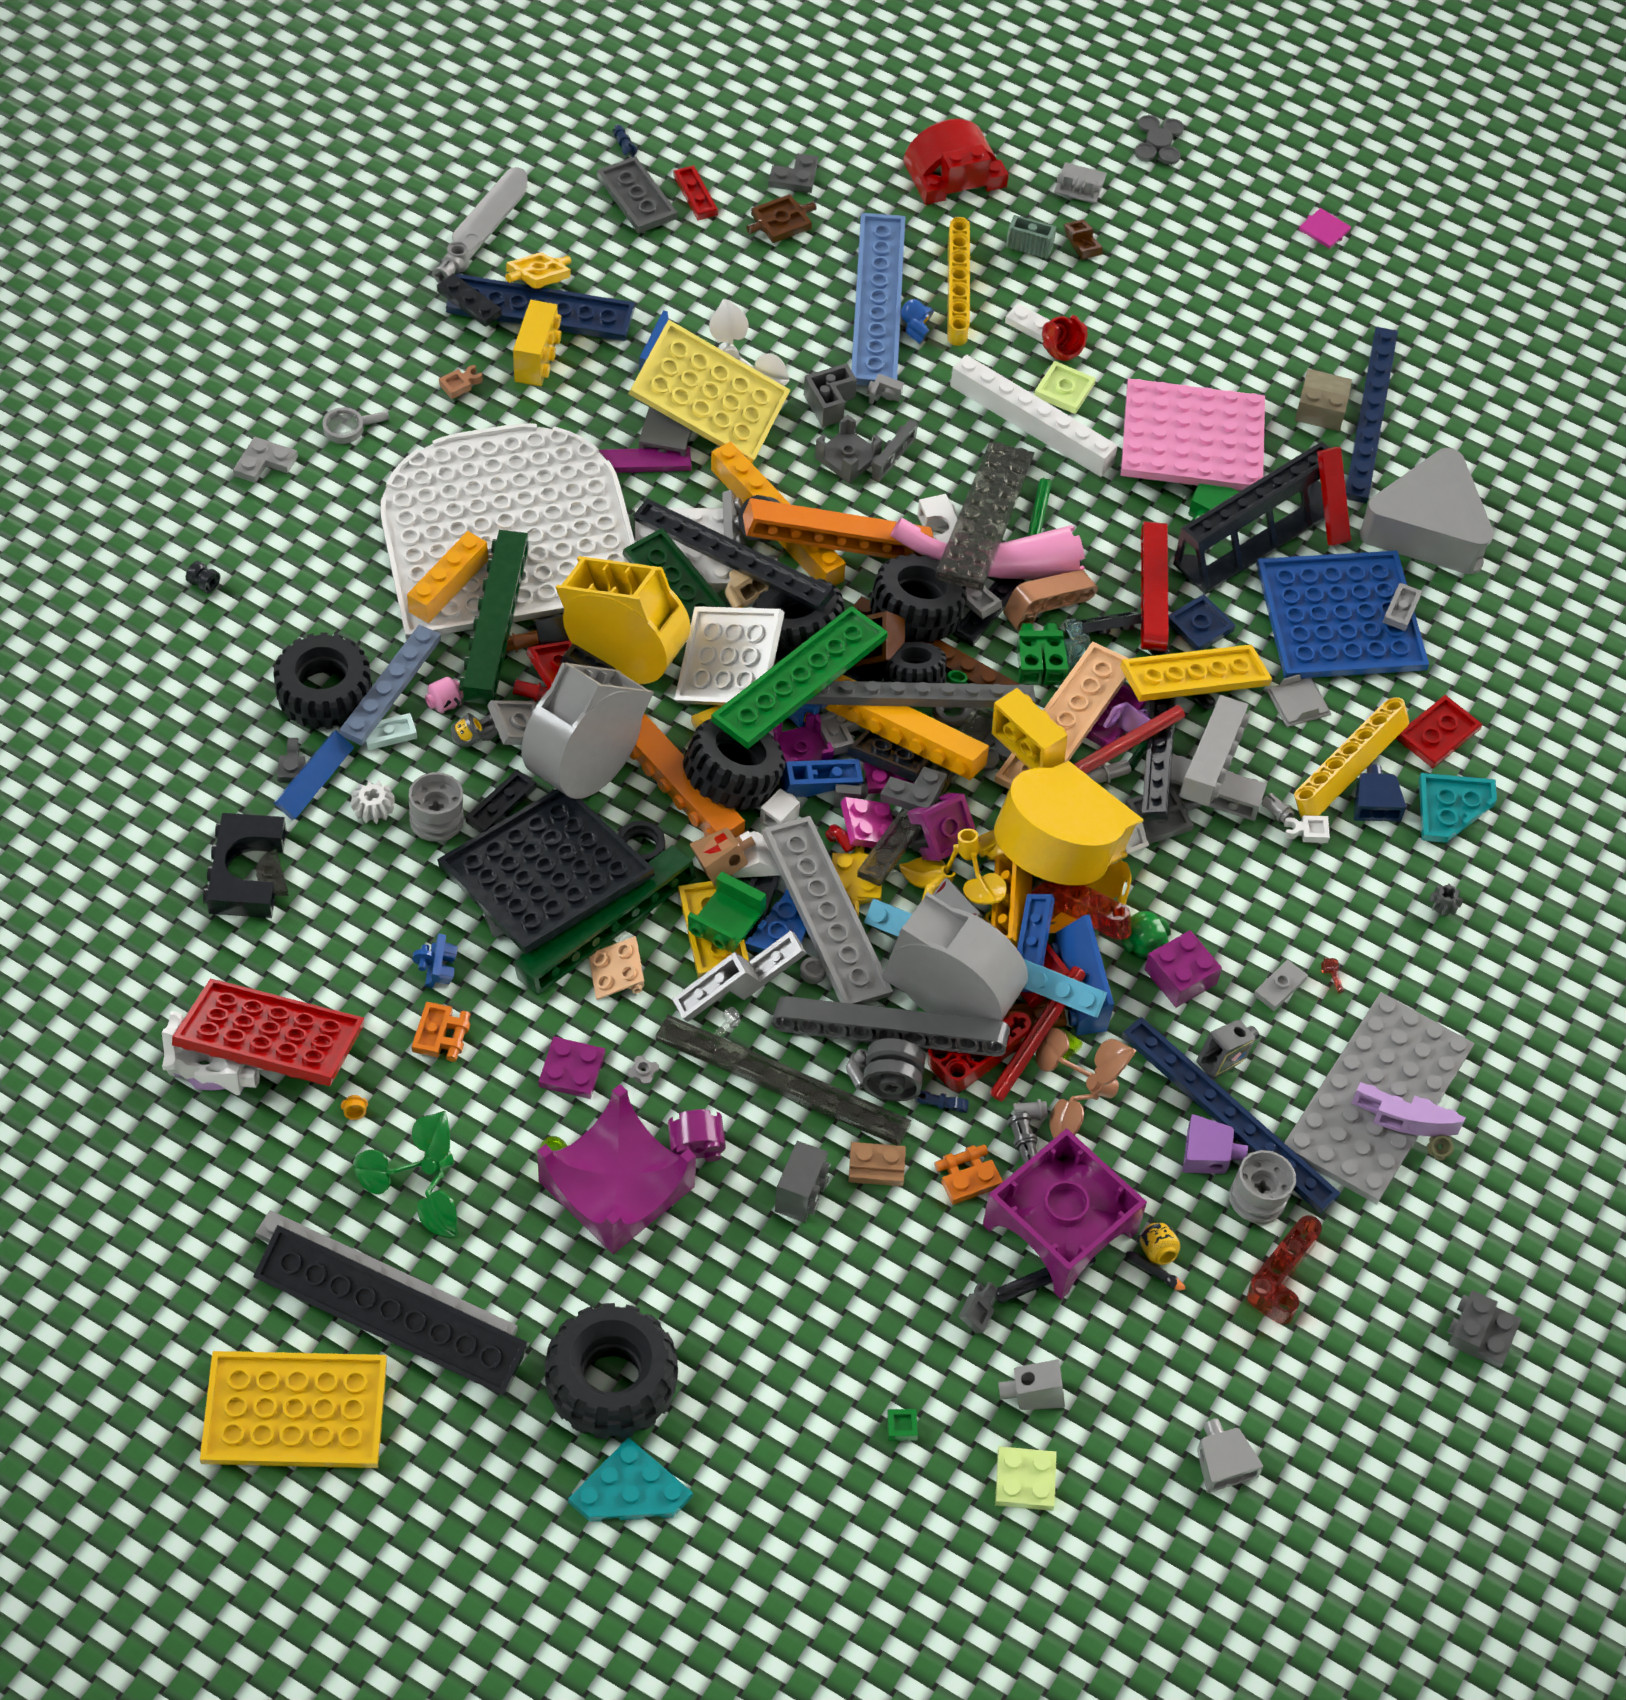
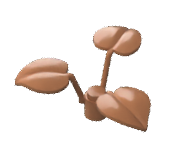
M1057 1028L1049 1030L1036 1050L1038 1067L1043 1071L1050 1072L1057 1067L1060 1061L1062 1064L1087 1076L1086 1086L1091 1094L1072 1096L1069 1101L1060 1099L1055 1104L1049 1119L1053 1138H1056L1066 1128L1074 1135L1079 1131L1084 1119V1110L1077 1101L1086 1099L1098 1100L1099 1096L1110 1099L1117 1094L1119 1083L1116 1078L1135 1054L1136 1050L1115 1039L1104 1041L1096 1052L1095 1064L1097 1068L1093 1074L1065 1060L1062 1056L1069 1049L1067 1035Z

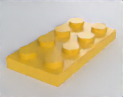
M711 881L678 886L679 898L698 979L732 954L725 949L717 948L712 942L704 938L694 936L688 931L689 913L698 915L716 892V886ZM743 939L734 952L749 961Z

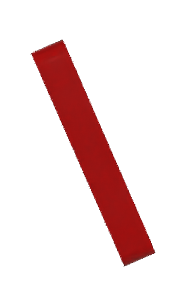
M1146 521L1142 523V650L1166 652L1168 646L1167 523Z

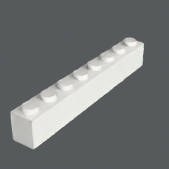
M965 355L953 367L950 387L1100 477L1114 464L1118 447L1114 442L968 355Z

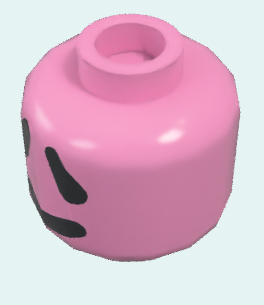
M445 677L428 685V694L425 695V700L430 709L435 708L436 711L442 714L460 706L464 695L463 691L459 690L458 680Z

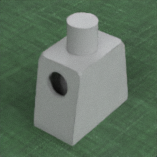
M1059 1359L1014 1368V1381L998 1382L1000 1400L1018 1398L1019 1409L1065 1408Z
M1212 1419L1203 1425L1207 1437L1200 1440L1197 1453L1207 1493L1259 1477L1263 1465L1239 1428L1224 1431L1219 1419Z

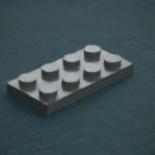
M636 156L597 170V178L637 233L678 218V212Z

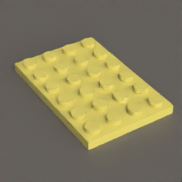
M668 320L628 394L720 447L731 441L753 463L790 389Z

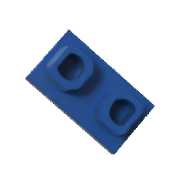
M438 933L435 943H432L431 948L429 945L424 944L421 949L413 952L412 960L419 965L418 969L425 971L427 968L426 987L433 988L436 982L450 984L453 979L454 968L442 965V960L453 963L457 955L458 946L445 942L446 935Z

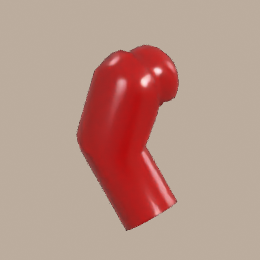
M833 824L825 832V837L830 842L837 841L845 853H849L856 848V845H850L848 833L839 825Z

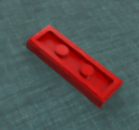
M695 166L673 170V176L697 221L718 216V208Z

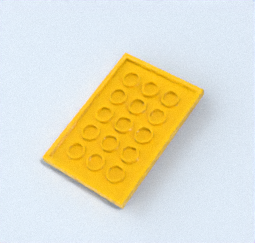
M213 1351L200 1463L211 1465L378 1468L387 1355Z

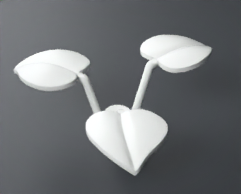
M723 299L712 315L709 324L711 335L717 341L723 342L718 348L785 386L789 382L790 377L784 362L777 355L770 353L761 355L757 358L755 366L739 356V351L733 345V339L740 340L746 336L748 320L737 305Z

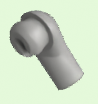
M858 1049L857 1052H854L846 1065V1071L856 1089L864 1088L862 1085L863 1070L866 1066L867 1057L865 1049Z

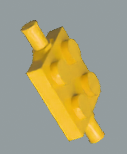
M543 252L507 262L506 271L509 273L505 275V278L509 283L522 280L529 284L530 287L536 289L551 283H559L561 280L570 278L571 269L565 265L571 264V258L568 255L561 258H553Z
M856 846L854 853H833L832 863L858 917L860 905L871 903L873 898L881 901L884 855L865 854V847L860 846V848Z

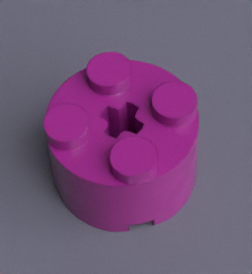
M690 1110L679 1113V1119L673 1121V1117L668 1120L671 1152L681 1155L687 1149H690L696 1155V1159L705 1158L707 1162L721 1159V1153L725 1151L726 1144L723 1119L719 1112H717V1116L710 1114V1110Z

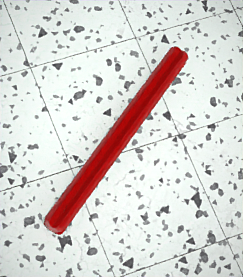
M1176 705L1073 765L1087 774L1185 717L1184 710L1179 705Z
M1073 966L1067 976L1082 982L1086 974L1081 968ZM1052 999L1050 1000L991 1089L990 1095L1000 1102L1005 1099L1066 1005Z

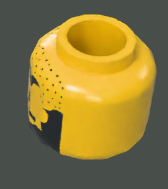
M1152 1223L1145 1228L1140 1237L1141 1247L1149 1261L1166 1265L1177 1258L1181 1248L1180 1241L1170 1225Z

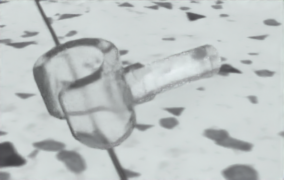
M734 1007L727 1009L723 1013V1018L726 1022L710 1037L713 1041H716L729 1028H736L740 1025L741 1019Z

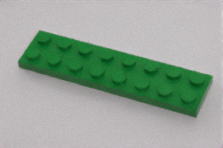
M850 606L711 714V722L749 749L888 638V632L853 606Z

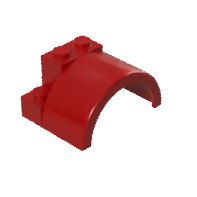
M965 119L944 120L926 128L910 143L903 159L925 205L946 201V195L982 186H984L986 191L1006 188L1009 174L1002 161L996 159L982 130L975 123ZM941 166V176L932 174Z

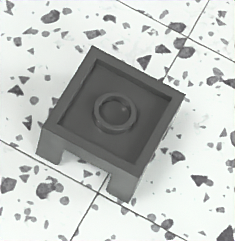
M847 415L841 419L839 434L827 443L825 442L824 434L816 439L815 459L850 484L871 467V462L876 455L881 454L883 440L874 434L872 436V445L855 433L856 420Z

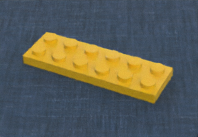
M1252 645L1122 659L1120 668L1139 702L1269 686L1272 681V677Z

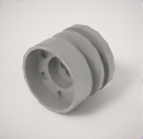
M432 772L420 776L410 786V826L416 835L428 841L441 842L451 839L461 830L463 826V789L460 782L453 776Z
M1260 1150L1247 1155L1243 1159L1229 1190V1201L1234 1211L1243 1219L1259 1224L1273 1222L1280 1217L1296 1184V1173L1291 1163L1282 1155L1273 1151Z

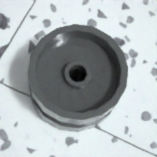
M895 1038L880 1039L871 1043L868 1046L867 1066L864 1070L862 1084L865 1090L875 1097L895 1102L916 1098L920 1094L922 1086V1073L924 1072L926 1058L923 1049L909 1041Z

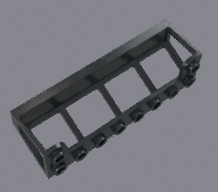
M1322 441L1183 526L1173 565L1206 595L1255 564L1258 559L1266 557L1323 521L1325 517L1321 483L1318 481L1320 479L1317 452L1329 449V447ZM1300 492L1302 507L1275 523L1274 507ZM1266 513L1268 528L1240 545L1238 530ZM1230 535L1233 550L1206 565L1205 551ZM1186 542L1195 549L1196 555H1183Z

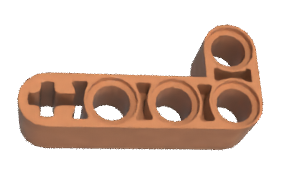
M1083 570L1024 582L1014 589L1003 613L1019 632L1021 624H1033L1040 612L1090 600L1096 595L1098 587Z

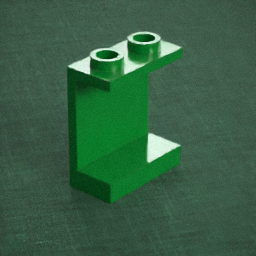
M721 871L716 878V892L698 915L689 913L688 931L698 938H704L712 942L721 950L725 949L734 953L766 910V894Z

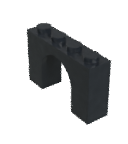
M222 813L221 822L216 823L215 826L217 843L212 844L211 848L213 865L208 866L207 870L209 887L204 888L203 903L207 904L209 914L272 918L276 899L274 882L239 879L233 876L228 871V868L237 856L246 852L265 851L283 853L287 834L285 817Z

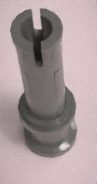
M1028 1113L1017 1114L1007 1120L1008 1127L1012 1128L1015 1138L1013 1141L1014 1147L1020 1150L1024 1164L1037 1154L1036 1144L1038 1139L1032 1132L1030 1126L1031 1117Z

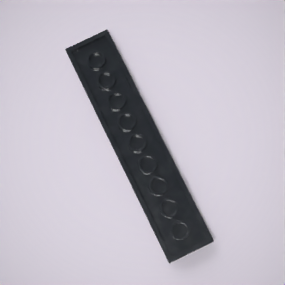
M277 1225L253 1275L254 1278L503 1396H506L530 1342L280 1225Z

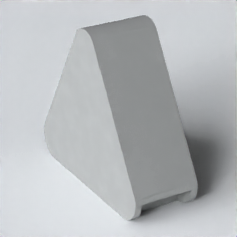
M1442 448L1369 500L1359 535L1361 540L1367 545L1387 551H1398V554L1461 573L1475 574L1483 567V556L1487 546L1493 539L1494 531L1463 455L1455 449Z

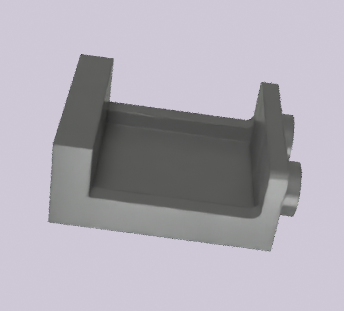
M649 406L639 439V449L658 448L657 452L667 453V450L680 452V456L685 457L692 430Z

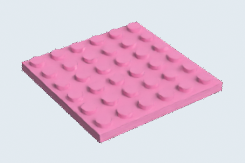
M1128 378L1120 476L1199 485L1200 483L1230 487L1242 491L1263 478L1265 395Z

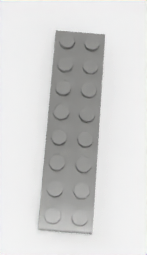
M811 816L764 828L762 832L764 840L841 1003L863 1005L890 997L893 989L889 982L882 979L884 970Z

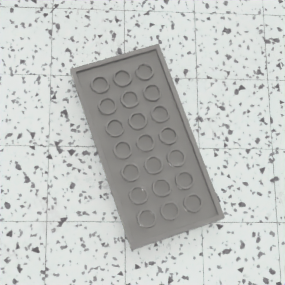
M1380 992L1284 1143L1313 1169L1377 1205L1419 1135L1402 1133L1374 1124L1373 1121L1376 1114L1351 1104L1360 1082L1366 1085H1373L1389 1095L1401 1097L1410 1104L1414 1096L1426 1098L1432 1101L1433 1104L1438 1105L1475 1043Z

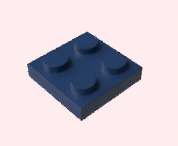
M1204 594L1168 615V624L1195 651L1204 650L1232 633L1236 626Z

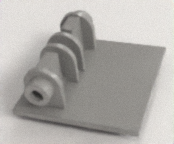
M1065 162L1061 174H1058L1054 193L1096 204L1107 173Z

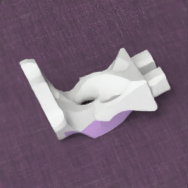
M171 1011L168 1026L162 1031L164 1048L163 1070H166L170 1076L186 1079L195 1089L200 1090L227 1089L235 1095H240L244 1087H257L260 1079L259 1071H265L261 1068L238 1064L234 1061L211 1057L207 1054L172 1046V1036L182 1023L183 1016L178 1012ZM201 1061H207L210 1064L201 1065L199 1063Z

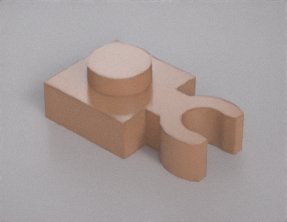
M471 365L464 373L458 369L439 378V385L451 399H454L470 391L471 384H480L483 381V374L474 375L476 374V366Z

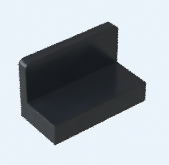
M564 613L532 619L533 628L537 630L539 645L570 641L564 628Z

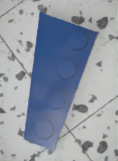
M788 889L785 890V894L780 901H777L772 907L767 918L758 925L757 931L753 936L749 937L745 942L747 950L761 953L789 931L796 934L802 945L807 930Z

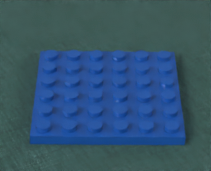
M1398 551L1262 558L1257 560L1256 566L1284 679L1300 675L1301 678L1428 670L1429 661L1415 611L1406 631L1382 623L1399 583L1407 585Z

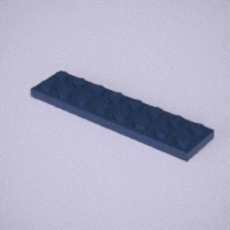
M456 274L457 277L502 309V315L495 321L522 325L530 300L558 305V314L561 315L559 331L626 341L635 310V302L543 287L536 289L530 287V285ZM449 300L447 301L446 313L471 317Z

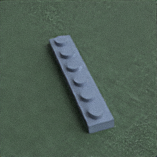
M420 624L417 626L340 728V734L344 738L359 745L364 744L441 640V634Z

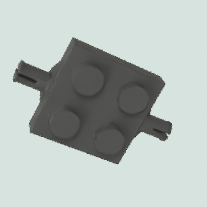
M1171 786L1168 819L1142 822L1148 844L1192 831L1194 825L1188 816V811L1200 808L1201 804L1190 800L1184 802L1176 794L1173 786ZM1143 795L1127 799L1125 805L1142 818Z

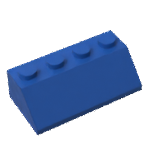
M1084 915L1057 931L1054 943L1050 944V947L1069 971L1073 966H1076L1085 972L1086 976L1082 980L1083 983L1107 992L1098 1018L1069 1007L1068 1021L1070 1026H1074L1076 1035L1106 1032L1114 1006L1090 915Z

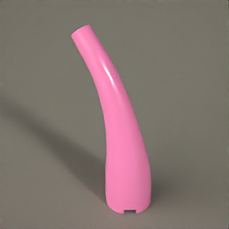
M902 517L896 523L890 535L921 555L930 556L929 558L933 560L939 559L944 565L948 564L954 569L981 576L1028 580L1046 578L1076 570L1084 571L1085 569L1083 565L1080 566V560L1085 559L1082 542L1079 535L1073 536L1071 532L1075 529L1073 525L978 549L955 546L936 540L920 532V527Z

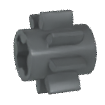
M1449 883L1442 887L1437 885L1429 898V901L1435 902L1432 910H1436L1442 916L1450 913L1455 915L1457 909L1463 903V899L1458 897L1460 889L1457 890Z

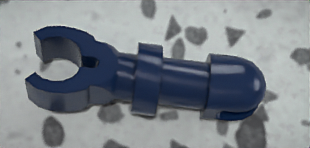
M616 124L612 132L618 138L617 142L622 148V153L626 156L629 152L634 157L638 151L637 147L631 142L629 135L625 134L624 128Z
M921 1091L919 1095L926 1098H915L919 1104L936 1105L938 1109L943 1110L945 1107L962 1113H967L969 1105L967 1099L946 1097L944 1093L935 1095L930 1094L928 1091Z

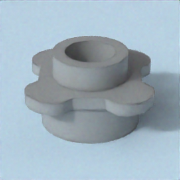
M637 1056L634 1065L627 1070V1074L637 1083L647 1085L652 1082L654 1073L659 1071V1065L657 1062L646 1060L644 1056Z

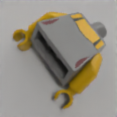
M942 866L939 875H936L925 886L923 898L928 892L952 908L969 912L981 918L983 914L952 883L956 872H953L952 875H946L945 872L948 866ZM989 911L983 917V920H985L989 924H991V922L988 918L991 917L992 911Z

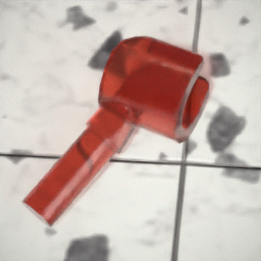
M1324 958L1321 963L1322 973H1331L1338 993L1344 992L1338 974V960L1335 958Z

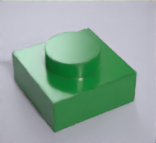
M916 1409L887 1410L888 1441H917Z

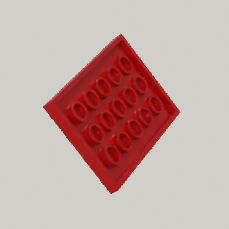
M210 978L172 1036V1046L207 1054L211 1057L223 1058L238 1064L254 1066L265 1071L285 1074L292 1078H300L315 1082L316 1084L331 1086L364 1027L365 1018Z

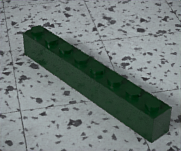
M499 530L497 539L492 540L491 553H493V557L488 558L487 573L489 575L483 579L482 591L484 596L479 597L478 611L480 613L479 616L474 618L473 630L475 635L470 636L469 651L471 652L470 656H466L464 661V671H466V674L461 676L459 690L463 691L465 702L489 704L491 700L496 698L529 551L528 533Z
M673 845L662 851L648 862L654 868V877L528 954L519 956L513 962L517 979L537 996L675 894L678 891V886L687 885L695 879L693 860Z

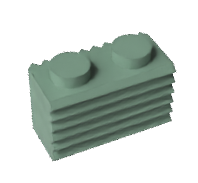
M1014 215L1008 228L1006 247H1011V249L1023 251L1024 253L1028 252V254L1032 253V255L1047 259L1054 246L1057 227Z

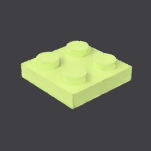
M1054 361L1036 388L1034 395L1047 403L1076 414L1095 385L1096 378Z
M999 1446L995 1506L1053 1511L1055 1507L1056 1452Z

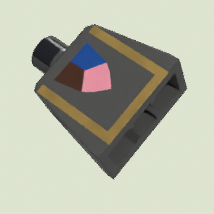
M1240 1020L1217 1028L1209 1033L1196 1062L1212 1080H1215L1247 1058L1254 1042L1260 1037L1259 1032L1254 1026L1246 1027Z

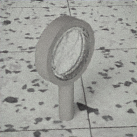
M336 408L329 411L323 418V432L330 441L338 444H347L356 441L362 435L363 426L390 420L388 411L361 416L356 410L351 408Z

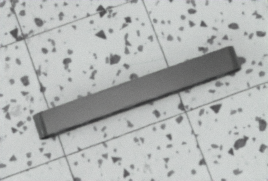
M788 996L780 997L777 1000L771 1021L772 1026L776 1030L787 1033L865 1042L895 1038L909 1041L925 1049L986 1056H1002L1006 1051L1010 1034L1009 1025L999 1020Z

